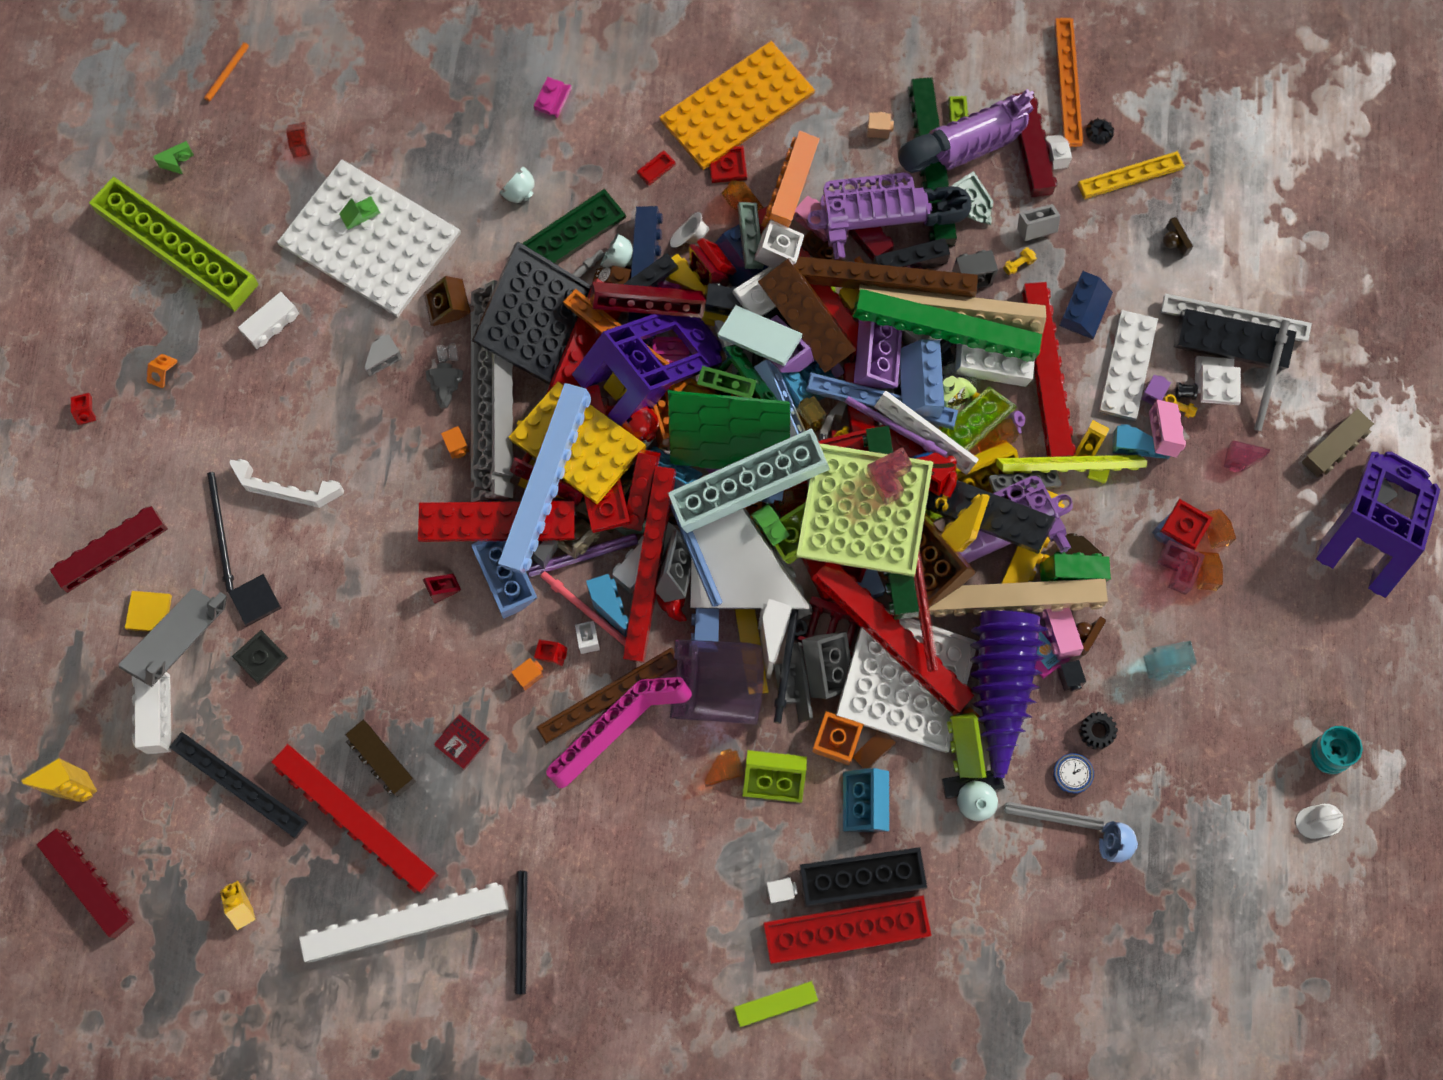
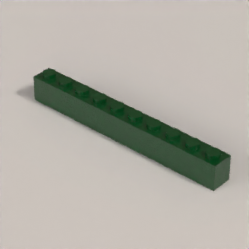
M933 77L911 79L910 86H907V95L911 97L909 108L910 113H913L914 116L912 118V128L916 130V134H914L915 139L929 134L931 130L940 127ZM940 161L934 164L931 162L928 167L919 171L920 177H923L921 188L934 191L935 188L949 187L947 169ZM934 200V202L928 201V203H931L932 211H930V214L936 212L942 213V211H938L937 209V202L941 200ZM936 223L934 226H930V231L928 232L929 241L945 238L948 247L955 246L957 240L955 223L944 225Z
M889 426L866 429V436H862L864 448L867 447L869 452L893 455ZM883 572L884 576H888L889 583H886L887 595H891L892 602H889L890 614H894L895 620L918 617L919 608L913 576Z

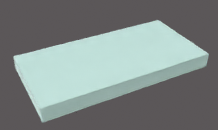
M735 305L718 332V338L785 366L800 342L802 333Z

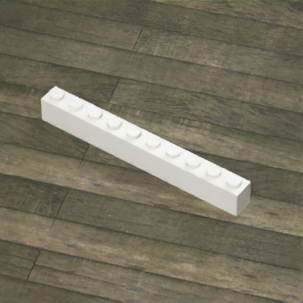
M497 883L485 885L486 889H468L466 894L458 896V893L446 895L444 900L438 901V898L427 900L425 905L418 906V903L405 906L406 910H388L386 915L379 917L378 914L365 917L366 920L358 922V919L345 922V926L338 927L335 924L325 927V931L322 932L317 930L307 931L305 936L300 937L304 962L310 963L508 911L504 888Z

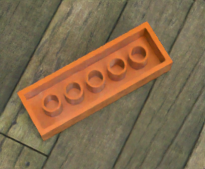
M799 131L797 137L793 136L790 144L792 148L787 150L786 161L783 162L776 188L773 190L771 202H769L766 215L761 224L764 229L770 220L789 228L820 138Z

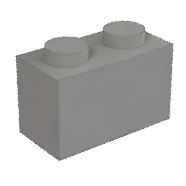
M1053 204L1019 213L1017 230L1025 241L1058 232L1061 215Z

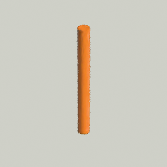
M242 43L204 97L207 101L210 102L245 54L249 48L247 43Z

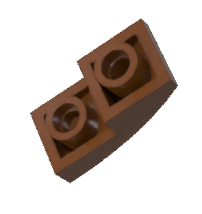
M812 230L808 231L801 244L803 250H806L814 258L835 260L833 246L829 247L827 240L824 242Z
M879 731L854 754L853 758L864 769H869L881 757H884L897 742L889 734Z

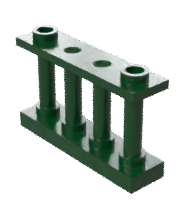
M730 345L723 348L728 357L719 368L716 367L714 369L725 372L733 363L738 370L736 375L757 381L754 394L758 399L777 400L774 393L766 385L739 346ZM716 391V392L720 393L721 395H725V396H731V395H732V394H727V393H723V392Z

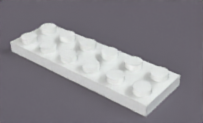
M1125 310L1120 312L1099 408L1100 413L1136 421L1158 318Z

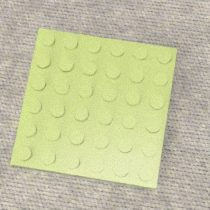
M820 444L830 470L810 478L797 557L915 577L933 462Z

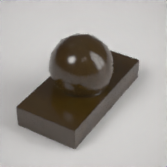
M1173 217L1166 226L1168 232L1163 236V244L1169 249L1177 247L1184 257L1189 255L1193 244L1178 218Z

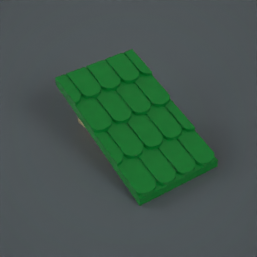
M668 390L670 464L722 469L790 438L789 401Z

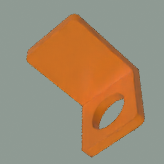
M160 354L148 363L147 382L163 388L165 386L166 371L177 363V359ZM152 372L160 376V381L153 379Z

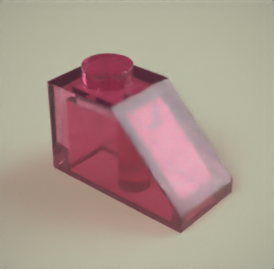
M1233 440L1227 447L1224 467L1229 468L1233 472L1244 471L1263 460L1270 453V449Z

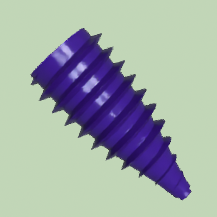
M991 610L981 612L979 618L980 626L971 629L973 634L979 636V641L970 644L972 648L979 651L978 656L970 659L972 663L979 666V670L970 673V676L979 680V685L971 688V691L979 694L981 700L972 705L982 710V716L978 717V722L984 724L985 732L981 736L987 740L988 748L986 750L989 752L991 773H993V777L1005 778L1010 761L1012 760L1014 748L1019 746L1016 743L1018 736L1022 732H1027L1021 728L1024 719L1032 718L1031 715L1026 713L1028 705L1038 703L1029 697L1032 690L1040 688L1033 683L1034 676L1043 674L1035 669L1036 662L1045 659L1037 654L1038 647L1046 645L1045 642L1038 639L1039 633L1049 629L1040 625V616L1035 614Z

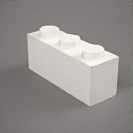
M280 292L238 328L242 335L258 349L260 346L266 345L273 335L280 333L285 325L293 322L299 312L292 302Z

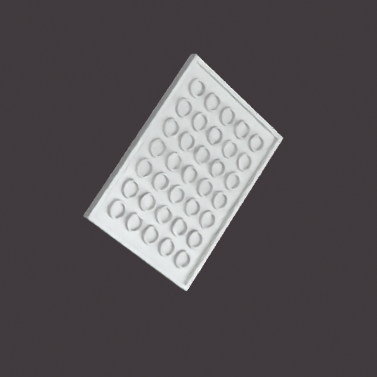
M341 159L278 240V244L381 308L399 317L459 237L461 231ZM371 196L381 214L348 230L339 213L351 198H353L355 203H358Z

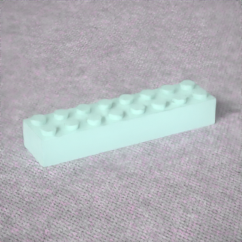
M811 428L668 492L681 527L689 533L830 470V467Z

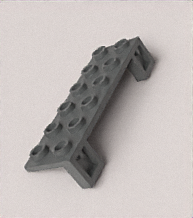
M192 588L119 663V668L148 686L153 687L225 610L227 596L220 592L216 597L209 598Z

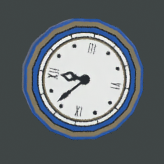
M1071 753L1064 755L1057 761L1053 776L1060 789L1077 794L1085 791L1091 785L1094 779V770L1087 758L1080 754Z

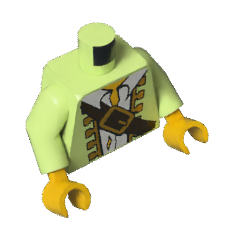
M952 375L943 381L944 407L958 410L970 399V396H972L973 403L981 406L979 399L982 398L986 401L987 398L977 393V389L967 379L956 378ZM939 426V430L946 435H949L947 429L954 431V429Z

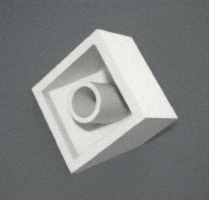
M770 220L762 233L754 260L769 267H777L786 259L791 258L795 264L804 234Z

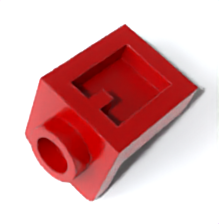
M90 393L71 397V413L78 425L96 421V416L92 410V397Z
M539 639L534 658L563 666L568 648L559 642Z

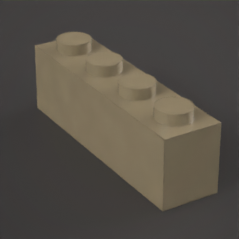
M1357 408L1301 463L1317 478L1322 473L1327 475L1334 468L1332 464L1335 461L1339 464L1347 456L1344 452L1348 449L1352 451L1359 444L1357 440L1360 437L1364 440L1372 432L1370 428L1374 423Z

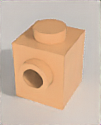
M870 112L867 137L888 139L890 132H893L894 128L891 114Z

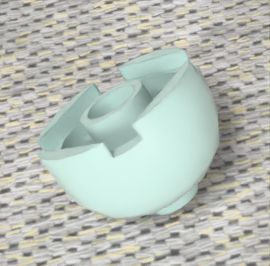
M524 166L520 169L523 172L516 173L503 187L506 191H500V194L510 202L519 203L524 199L528 201L534 194L532 192L535 183L534 178Z
M617 234L602 259L601 266L607 268L614 265L625 268L626 266L630 267L632 264V244L627 238Z
M974 780L966 783L960 789L957 805L960 812L966 818L972 821H984L995 814L998 807V798L995 790L989 784Z

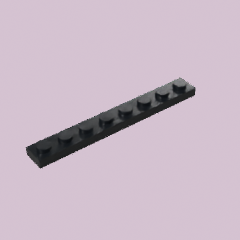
M182 731L169 748L295 839L298 838L309 823Z

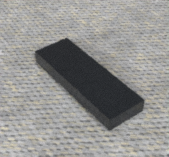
M991 770L986 771L985 778H960V776L942 778L945 799L958 797L960 789L966 783L974 780L983 781L994 790L1004 789L1003 778L993 777Z

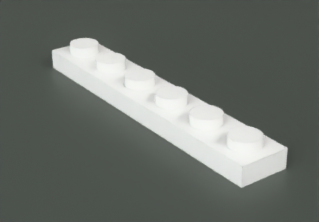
M887 391L883 393L874 407L895 423L927 441L929 439L936 443V446L948 452L946 457L949 455L954 456L957 460L956 468L967 475L979 460Z

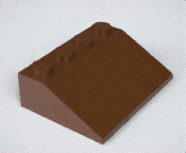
M924 516L919 547L920 553L918 554H921L919 555L921 556L919 561H922L920 563L923 567L920 568H923L921 573H924L921 575H924L922 580H925L923 582L926 585L923 586L926 587L924 592H927L925 593L927 594L925 599H928L926 600L928 601L927 604H929L927 606L931 607L963 586L976 572L959 552H955L941 536L942 532L930 518Z

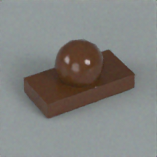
M1100 616L1093 627L1087 622H1080L1076 625L1080 639L1084 641L1082 644L1084 649L1081 655L1084 656L1089 652L1106 623L1105 618Z

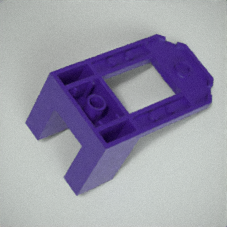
M653 314L603 331L572 373V376L582 388H587L608 380L614 372L627 391L607 417L619 426H622L625 421L629 423L632 419L630 416L641 408L647 406L653 409L671 385L699 375L702 366L713 369L718 367L722 362V357L720 356L722 344L701 318ZM673 329L678 338L682 340L693 355L663 366L643 342V339Z
M1371 452L1367 458L1355 497L1323 537L1316 560L1333 569L1357 537L1360 538L1364 543L1370 544L1378 548L1382 553H1385L1374 567L1368 589L1386 598L1424 552L1441 489L1437 484L1431 483L1428 479L1430 475L1425 469L1393 452H1385V454ZM1384 478L1391 483L1401 486L1405 491L1416 495L1410 519L1377 501Z

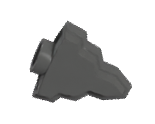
M440 363L437 365V368L426 371V380L430 382L431 390L436 392V401L440 408H448L452 401V393L458 389L459 382L463 380L464 371L453 368L449 363Z

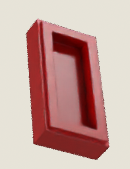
M663 150L637 171V175L650 186L673 168L676 162Z

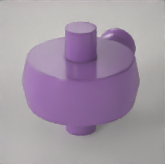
M1013 411L1009 415V423L1015 428V434H1021V427L1025 424V417L1020 411Z

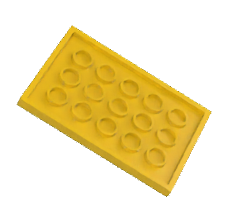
M559 382L553 386L509 436L510 441L536 460L563 389V385ZM589 405L584 411V421L582 425H579L577 431L578 438L572 444L571 457L569 461H566L564 466L565 473L562 479L598 504L634 463L638 452L646 449V444Z

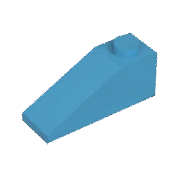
M1122 424L1117 426L1113 432L1112 453L1162 459L1170 458V456L1155 453L1153 437L1136 427Z

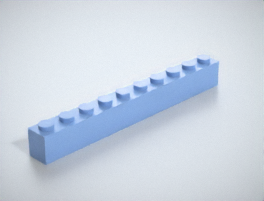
M567 383L563 386L498 563L505 569L525 575L526 570H529L531 567L532 554L538 548V537L544 531L545 518L550 514L552 499L558 493L557 485L564 476V466L571 457L572 444L578 438L577 431L579 425L583 424L584 411L591 402V396L585 388Z

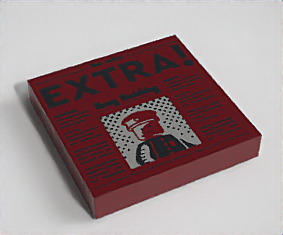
M459 714L434 743V746L465 770L490 741V738Z

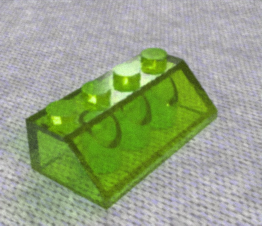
M989 386L957 415L954 429L943 427L940 431L964 449L970 451L1013 412L1017 405Z

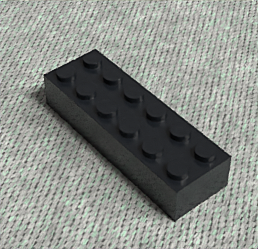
M1184 309L1181 311L1173 347L1270 367L1276 346V334H1279L1280 328ZM1287 330V342L1283 346L1278 365L1280 370L1289 368L1297 331Z
M920 847L799 865L805 908L927 889Z

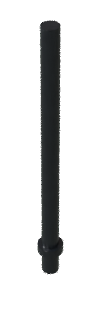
M209 472L207 477L224 575L222 581L225 582L226 592L234 589V575L231 574L215 472Z

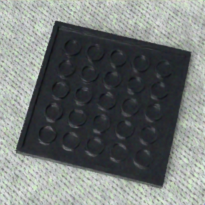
M516 242L471 341L550 385L578 320V316L563 305V301L575 289L587 297L592 286L520 242Z

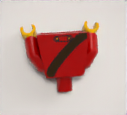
M938 453L917 457L916 459L933 462L929 490L938 496L943 494L942 497L936 500L935 504L938 509L941 503H945L942 508L943 512L948 509L947 499L951 497L957 483L956 458L952 455L945 458Z

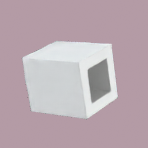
M791 878L766 883L770 905L795 899L794 895L797 894V887L795 882H791Z

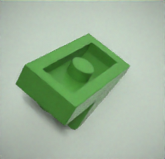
M187 141L153 157L160 168L183 174L178 163L188 160L194 154Z
M371 196L358 203H355L353 198H351L339 213L348 230L381 214Z

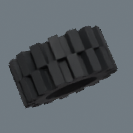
M1101 712L1091 713L1082 721L1079 734L1080 737H1083V743H1087L1086 746H1092V749H1103L1114 742V739L1117 737L1116 732H1118V728L1115 727L1117 723L1112 721V716L1108 717L1107 713L1101 714ZM1099 723L1105 727L1106 733L1104 737L1097 738L1092 734L1091 728L1093 724Z

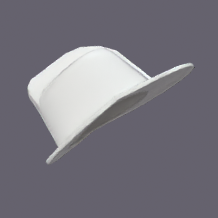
M700 212L694 213L673 234L670 240L672 247H679L685 242L696 244L700 238H704L709 231V227L702 221V214Z
M1331 804L1307 807L1302 809L1296 818V827L1299 832L1310 839L1337 834L1342 829L1344 823L1343 814Z

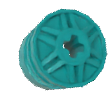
M1333 726L1323 732L1311 744V760L1324 773L1340 774L1360 759L1363 751L1362 741L1352 729L1345 726Z

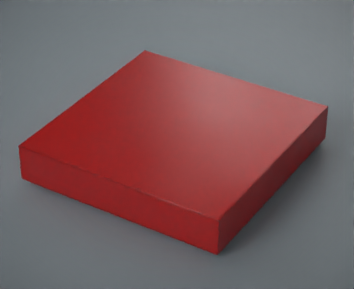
M735 146L717 161L710 163L712 183L747 180L744 146Z
M700 238L697 241V244L717 270L729 275H733L736 272L735 267L717 244L704 238Z
M1179 498L1160 532L1194 551L1213 517Z

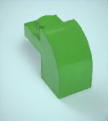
M769 504L764 505L750 515L760 531L764 532L772 546L790 536L779 520L780 518Z

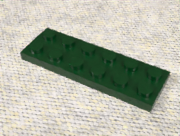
M604 188L521 244L557 265L624 220L626 214Z

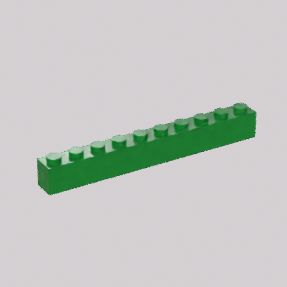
M860 289L856 296L853 317L861 321H872L881 326L888 325L897 330H908L917 335L924 334L931 336L933 339H944L953 344L960 343L970 348L984 349L989 353L996 352L1006 357L1020 358L1025 362H1033L1040 353L1042 334L865 289Z

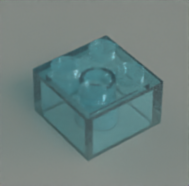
M1191 641L1155 647L1143 656L1149 679L1156 678V681L1167 679L1168 675L1173 674L1175 677L1184 676L1187 674L1186 672L1191 671V668L1197 664Z

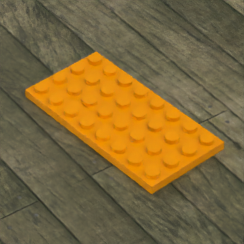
M770 41L662 114L660 121L700 168L705 170L710 166L711 162L714 163L730 152L731 148L741 145L815 94V89L778 47Z

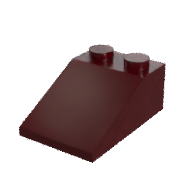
M691 244L689 246L690 269L699 275L703 286H708L709 283H719L727 287L730 275L717 270L699 246Z

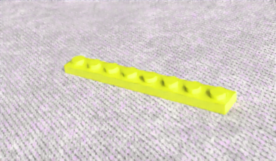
M1141 455L997 458L996 466L1003 473L1012 474L1014 471L1049 473L1050 470L1085 472L1086 469L1094 471H1104V469L1120 471L1122 468L1130 470L1147 468V460Z

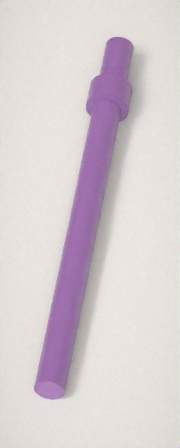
M850 396L847 397L846 404L883 425L889 426L890 429L922 446L923 450L928 453L932 452L938 453L943 457L947 456L948 452L936 446V443L923 439Z

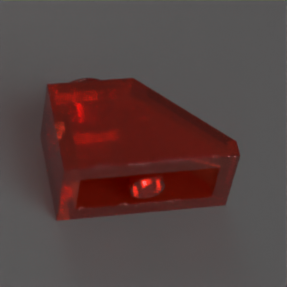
M306 122L288 125L286 131L287 140L293 158L311 155Z

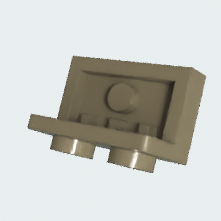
M581 519L575 525V540H559L557 547L576 559L580 554L583 555L587 551L588 546L592 542L595 543L601 534L600 532L593 533L591 525L584 519Z

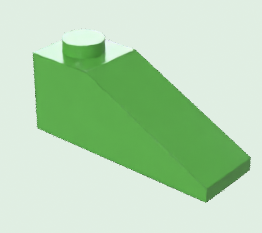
M702 366L697 384L715 391L752 398L757 381Z

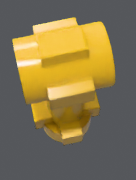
M1026 247L1020 252V258L1014 262L1007 261L1003 266L1006 274L1014 275L1018 271L1016 268L1025 262L1028 265L1033 264L1037 260L1035 252Z
M1172 394L1164 396L1162 401L1178 404L1179 411L1184 412V416L1187 418H1193L1196 414L1197 407L1194 404L1189 403L1187 406L1177 402L1176 397Z

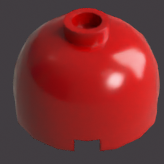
M646 406L630 416L632 419L629 423L625 421L621 426L640 441L650 442L656 437L655 433L659 427V419L655 411L651 407L648 408Z

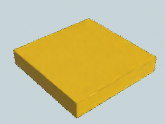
M132 591L125 629L150 632L169 613L172 595Z

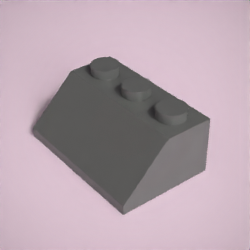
M677 529L673 530L665 547L656 584V592L664 602L686 597L691 574L692 558L682 535Z
M847 632L816 635L803 639L802 644L810 696L812 698L828 699L842 694L851 663Z

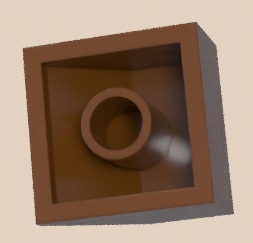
M444 276L423 293L431 326L458 321L470 313L463 279Z

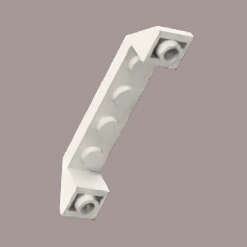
M238 459L237 461L230 460L231 467L246 491L318 508L344 494L340 483L329 480V482L322 481L318 495L311 490H306V492L299 491L294 486L282 487L279 483L272 481L265 483L261 479L251 477L253 469L248 461Z

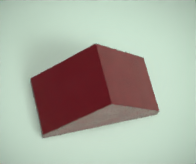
M454 573L423 579L434 604L461 591Z

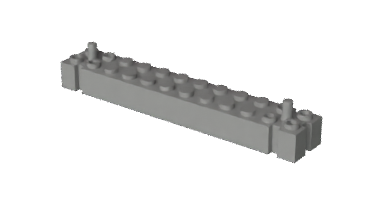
M496 280L485 284V289L479 287L471 292V306H474V311L471 312V340L498 282ZM472 341L471 481L474 482V487L471 488V502H489L490 500L491 502H504L513 498L515 485L510 483L513 473L509 472L513 463V442L509 439L513 432V364Z

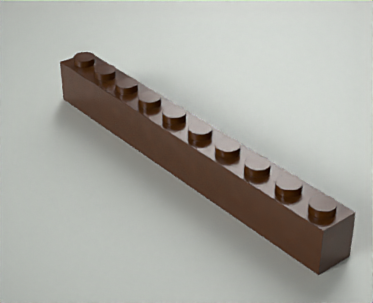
M798 257L795 263L811 285L859 289L860 285L974 298L977 292L978 275L808 257Z

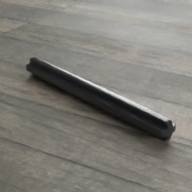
M524 870L516 872V995L526 994L528 873Z

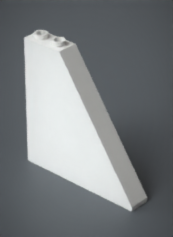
M745 508L693 530L722 599V604L717 607L711 606L692 560L690 608L762 609L763 604L767 605L768 600L771 599L792 606L791 609H809V604Z

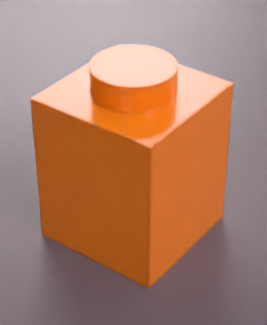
M459 426L441 433L452 459L461 458L469 452Z
M531 658L511 672L524 691L544 677L541 672L543 667L537 660L533 662Z

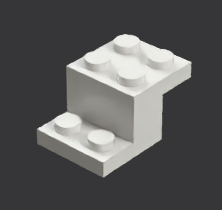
M1197 356L1195 358V383L1198 385V393H1201V402L1239 405L1241 403V368L1234 367V359Z

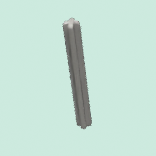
M1007 802L1004 809L1005 813L1090 829L1102 830L1104 826V820L1100 818Z

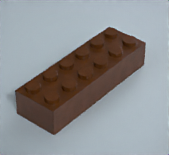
M791 258L786 259L758 281L791 328L802 333L801 339L811 348L814 359L825 373L857 349Z

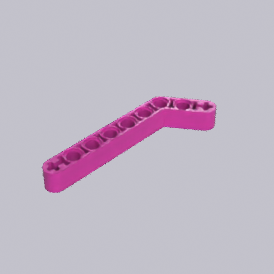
M681 677L638 681L547 768V776L558 788L566 787L651 705L685 703L692 696L690 688Z

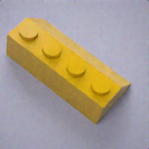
M1006 441L974 455L979 460L967 475L956 468L957 480L994 493L988 480L989 476L1007 474L1003 473L996 466L997 458H1019L1017 449Z
M60 758L21 780L23 784L51 796L77 802H85L93 797L92 794L97 792L87 771Z

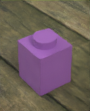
M1154 374L1141 400L1154 405L1156 400L1164 398L1171 382L1167 381L1163 376Z

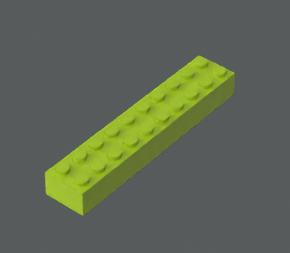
M114 176L89 202L98 215L234 312L259 285L253 274Z

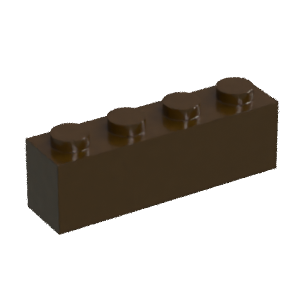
M364 719L345 734L348 738L346 743L353 751L357 749L360 752L359 759L365 766L369 763L373 768L370 772L377 780L382 779L385 785L383 788L390 796L394 794L399 797L416 782Z

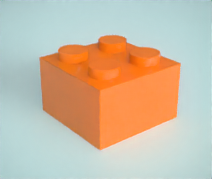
M826 711L812 753L850 765L864 724Z

